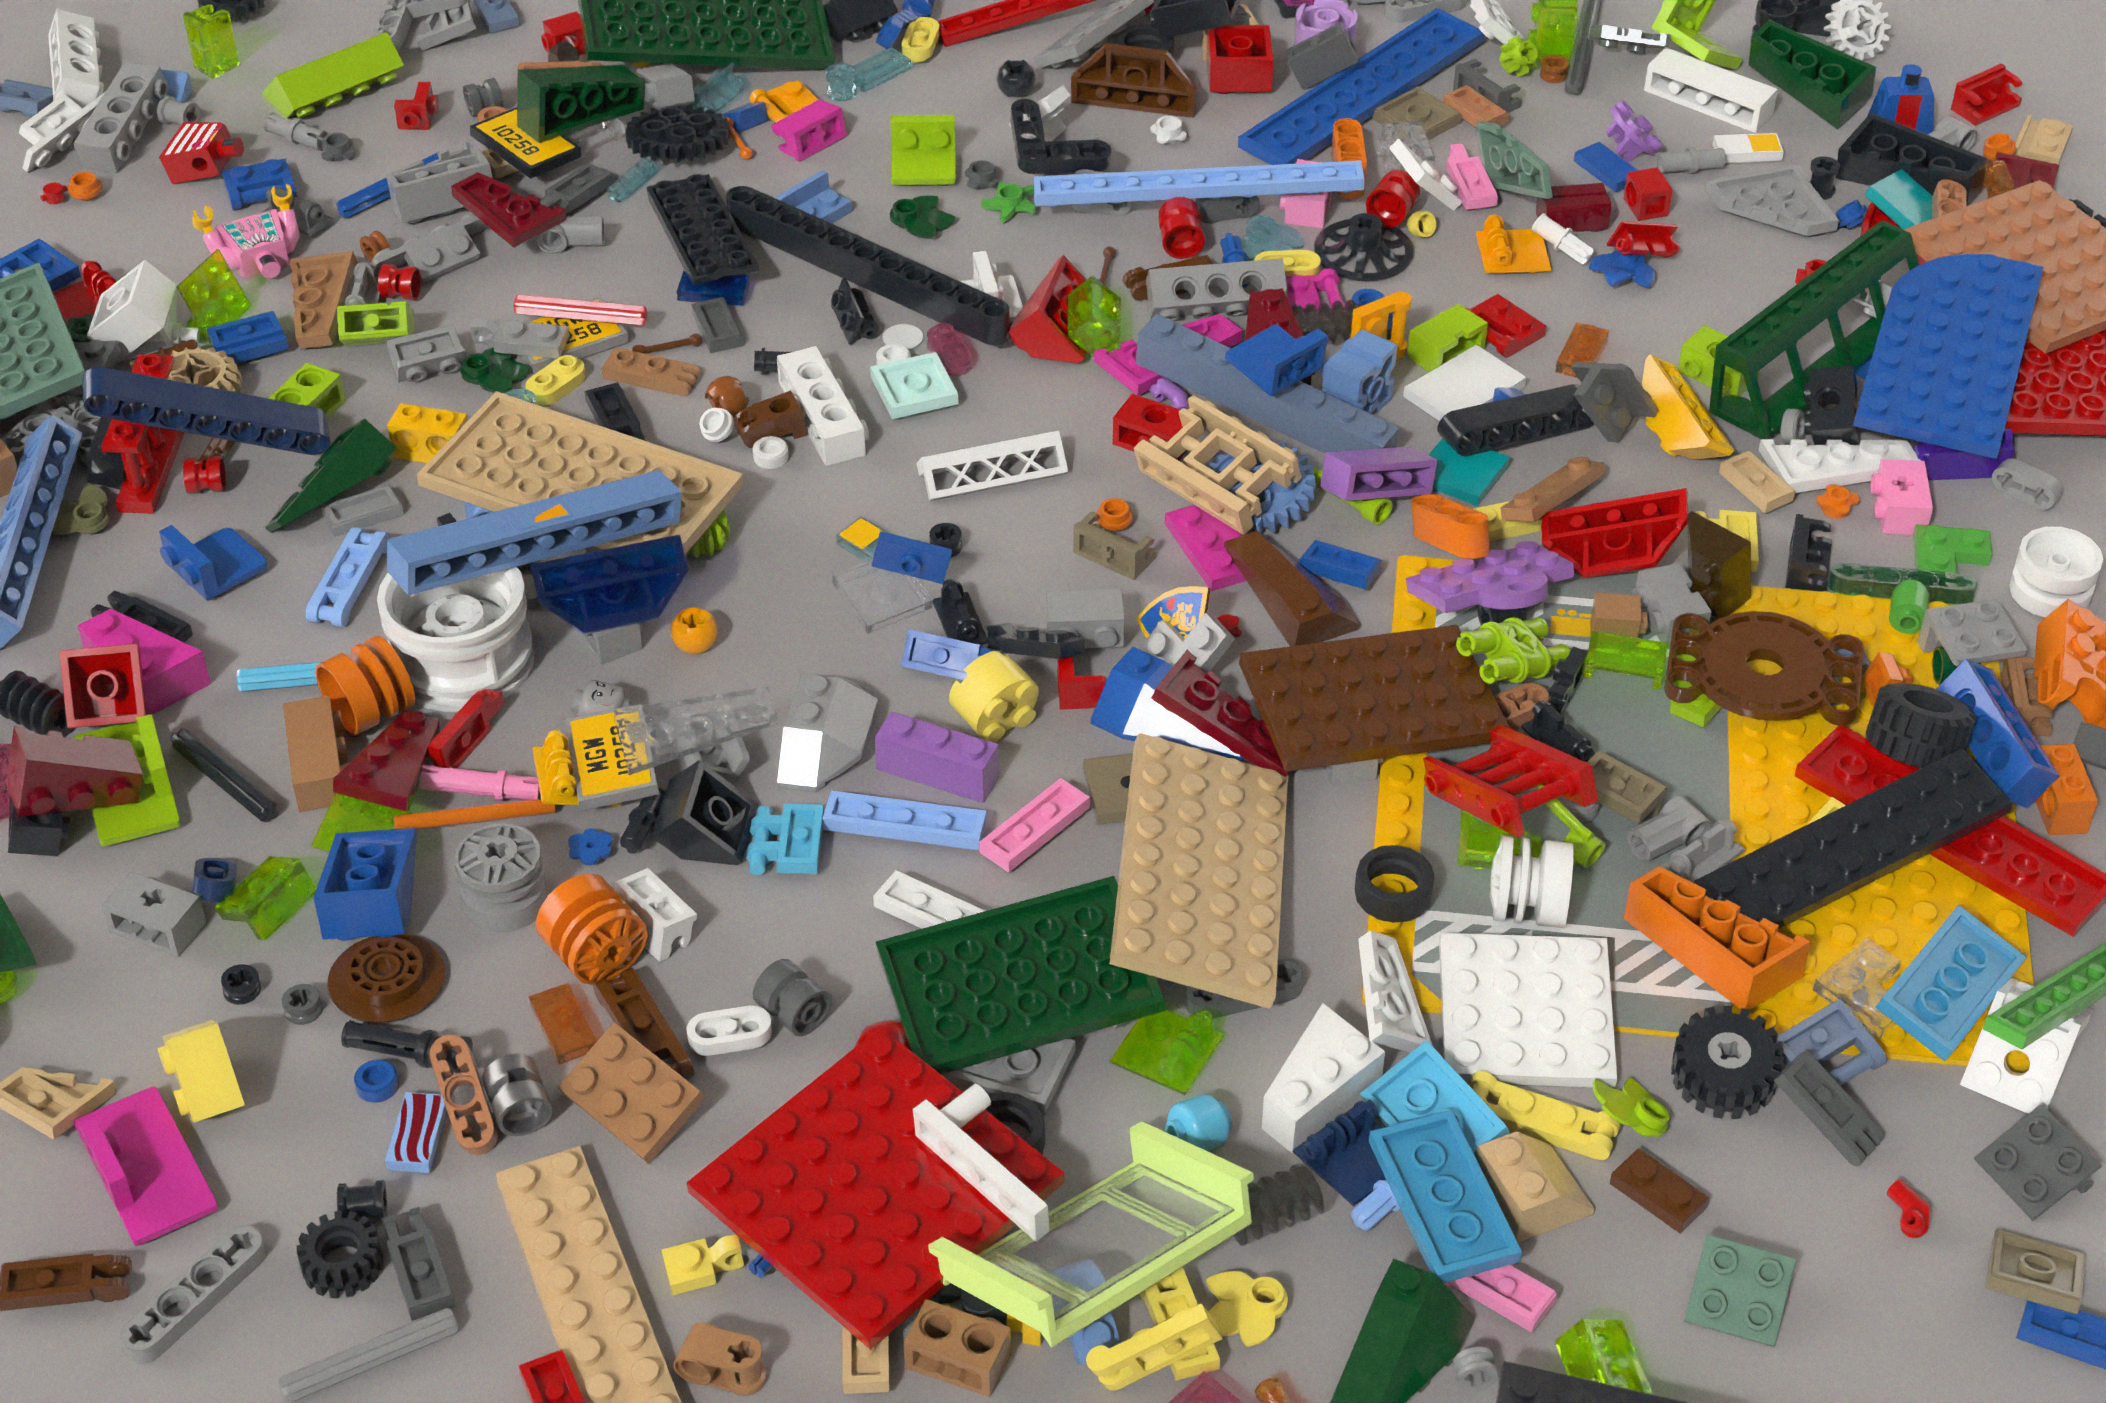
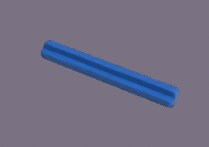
M438 152L421 161L425 165L439 159ZM387 177L337 201L338 213L344 218H349L390 198Z

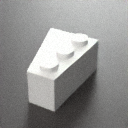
M1322 1003L1264 1095L1262 1129L1293 1154V1149L1306 1141L1309 1135L1316 1134L1329 1121H1334L1336 1116L1344 1114L1356 1102L1362 1100L1360 1093L1383 1075L1385 1051Z

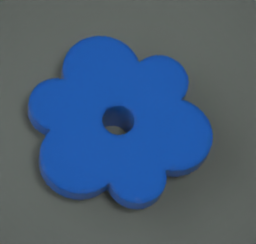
M593 828L586 829L583 834H573L568 839V845L571 848L569 856L574 860L580 859L584 865H594L600 858L610 856V846L613 842L612 836L607 832L597 833V830Z

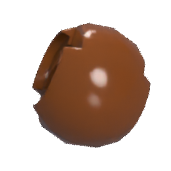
M723 376L714 379L708 385L705 393V399H709L713 408L725 409L732 414L733 418L741 410L747 408L749 397L746 398L740 387L742 385L741 381L735 377Z

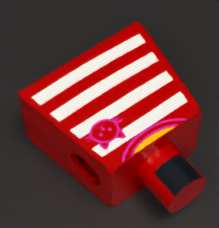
M183 122L159 156V159L171 183L177 184L221 174L231 158L243 155L244 144L239 137L231 138L226 125L222 122Z

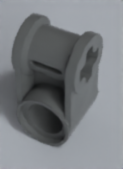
M1257 195L1253 197H1222L1219 199L1195 198V203H1197L1200 209L1201 222L1204 223L1247 218L1255 214L1260 206Z

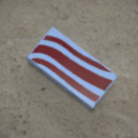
M405 1092L385 1159L387 1170L418 1173L431 1172L447 1115L442 1095Z

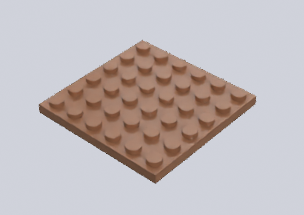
M2041 180L1903 229L1911 233L1916 254L1927 262L1951 255L1992 254L1997 257L2043 266L2026 339L2044 353L2106 330V228L2098 220L2091 218L2077 208L2075 203L2065 199L2054 191L2049 184Z

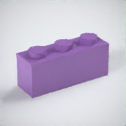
M1411 446L1326 452L1320 487L1345 501L1432 494L1437 459Z
M892 711L875 736L876 770L984 803L999 778V744Z

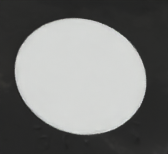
M909 324L891 326L883 333V341L886 345L899 344L907 349L918 346L923 340L922 331Z

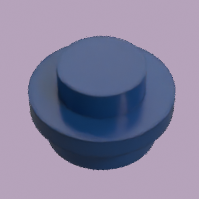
M1854 200L1835 212L1839 219L1838 226L1846 225L1850 229L1861 223L1865 218L1863 214L1868 210L1866 205H1861L1859 200Z

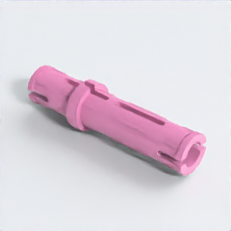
M423 765L420 774V790L494 797L495 801L502 802L505 798L526 801L540 799L541 796L537 777L507 774L506 770H498L497 773Z

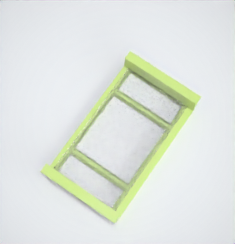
M1141 1121L1129 1128L1133 1163L1048 1212L1049 1232L1037 1242L1022 1229H1019L978 1255L943 1237L928 1245L929 1253L938 1257L944 1285L947 1286L952 1283L1040 1331L1052 1348L1252 1224L1247 1184L1254 1180L1253 1172Z

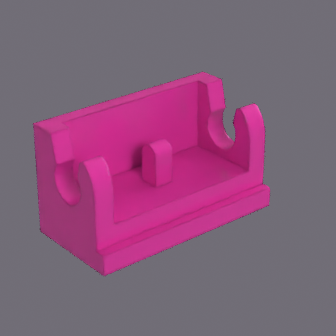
M820 99L772 124L773 133L783 137L786 143L778 146L780 151L795 157V160L799 162L847 136L842 107Z

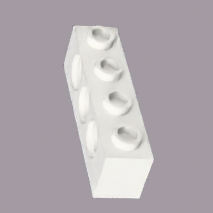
M56 9L48 34L53 101L65 94L83 109L103 94L104 83L100 82L102 65H98L101 50L96 48L99 32L95 31L94 18Z
M816 346L777 356L779 384L784 393L792 391L800 405L807 434L825 466L866 456L865 441L869 440L868 427L864 420H859L853 400L846 398L840 378L835 379L829 359H823Z

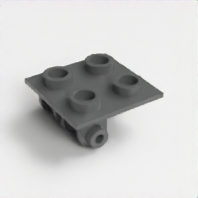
M2042 1104L1974 1157V1160L2032 1221L2072 1190H2078L2080 1193L2087 1192L2094 1184V1181L2090 1178L2091 1175L2102 1167Z

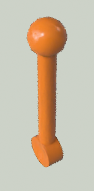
M725 117L729 124V133L741 150L740 156L745 160L750 159L753 155L752 150L744 145L733 128L734 121L729 117Z

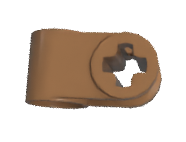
M704 1322L695 1323L691 1327L673 1362L675 1372L687 1382L696 1385H707L741 1396L752 1395L760 1391L767 1379L765 1366L761 1363L763 1355L761 1343L755 1337L724 1330ZM747 1347L749 1348L750 1357H748ZM737 1372L739 1373L741 1383L738 1381Z

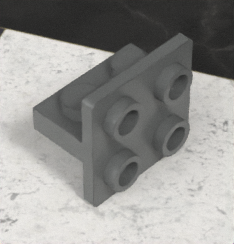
M1575 362L1571 367L1581 381L1574 396L1607 442H1618L1635 416L1655 417L1659 410L1652 402L1650 394L1642 388L1635 378L1633 370L1621 363Z

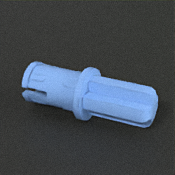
M1387 1180L1377 1181L1373 1185V1191L1351 1210L1350 1216L1354 1221L1353 1224L1358 1229L1361 1228L1364 1231H1369L1390 1211H1398L1400 1209Z

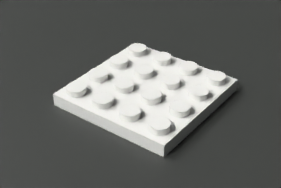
M1440 933L1439 954L1443 1058L1466 1083H1470L1474 1072L1486 1071L1491 1073L1497 1081L1509 1085L1593 1087L1592 1083L1597 1078L1611 1088L1616 1087L1617 1068L1607 938Z

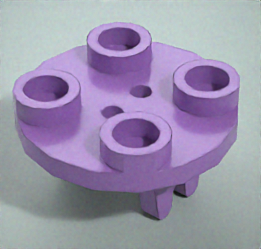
M1621 99L1611 108V113L1615 120L1606 130V134L1608 137L1615 135L1613 137L1615 142L1620 143L1616 148V152L1618 155L1624 154L1626 161L1632 160L1643 151L1650 155H1655L1664 146L1656 135L1650 133L1653 129L1652 124L1643 115H1639L1636 118L1633 115L1632 108L1624 100Z

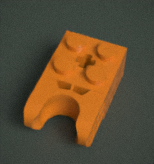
M2067 599L2037 624L2033 675L2038 678L2037 701L2054 711L2057 704L2066 699L2080 711L2085 723L2106 729V622L2096 617L2089 609L2080 607Z

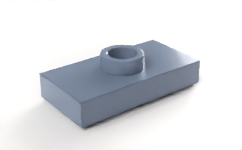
M472 0L490 33L520 26L519 17L509 0Z

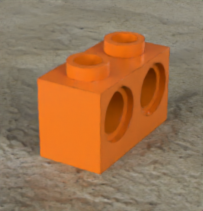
M2075 744L2040 745L2059 774V777L2035 800L2048 836L2087 834L2098 799Z

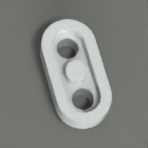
M753 1005L700 1013L689 1021L686 1029L689 1047L695 1053L704 1056L758 1048L766 1044L772 1035L769 1013L765 1009Z

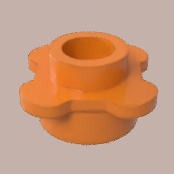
M1830 484L1826 487V492L1823 495L1817 496L1816 503L1821 507L1822 512L1826 516L1841 519L1850 514L1852 505L1859 503V496L1856 493H1850L1845 487Z

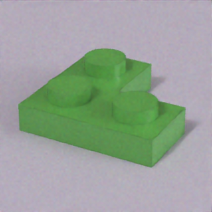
M1915 524L1913 543L1916 581L1925 585L1954 587L1957 578L1956 563L1989 566L1992 557L1990 531L1974 528L1965 529Z

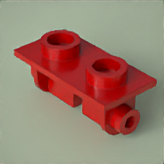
M1621 221L1607 242V246L1616 247L1617 251H1620L1623 255H1647L1650 251L1652 256L1671 258L1679 251V244L1674 242L1672 237L1678 225Z

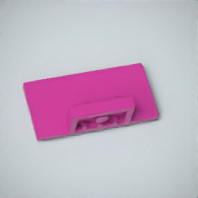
M155 1086L74 1120L76 1131L134 1246L142 1245L218 1210L216 1199Z

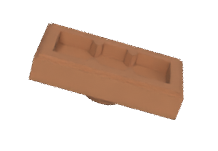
M1468 85L1443 95V102L1462 113V118L1476 128V122L1480 121L1495 123L1499 126L1508 123V112Z

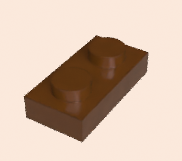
M1639 1148L1611 1174L1610 1184L1680 1234L1707 1209L1708 1196Z

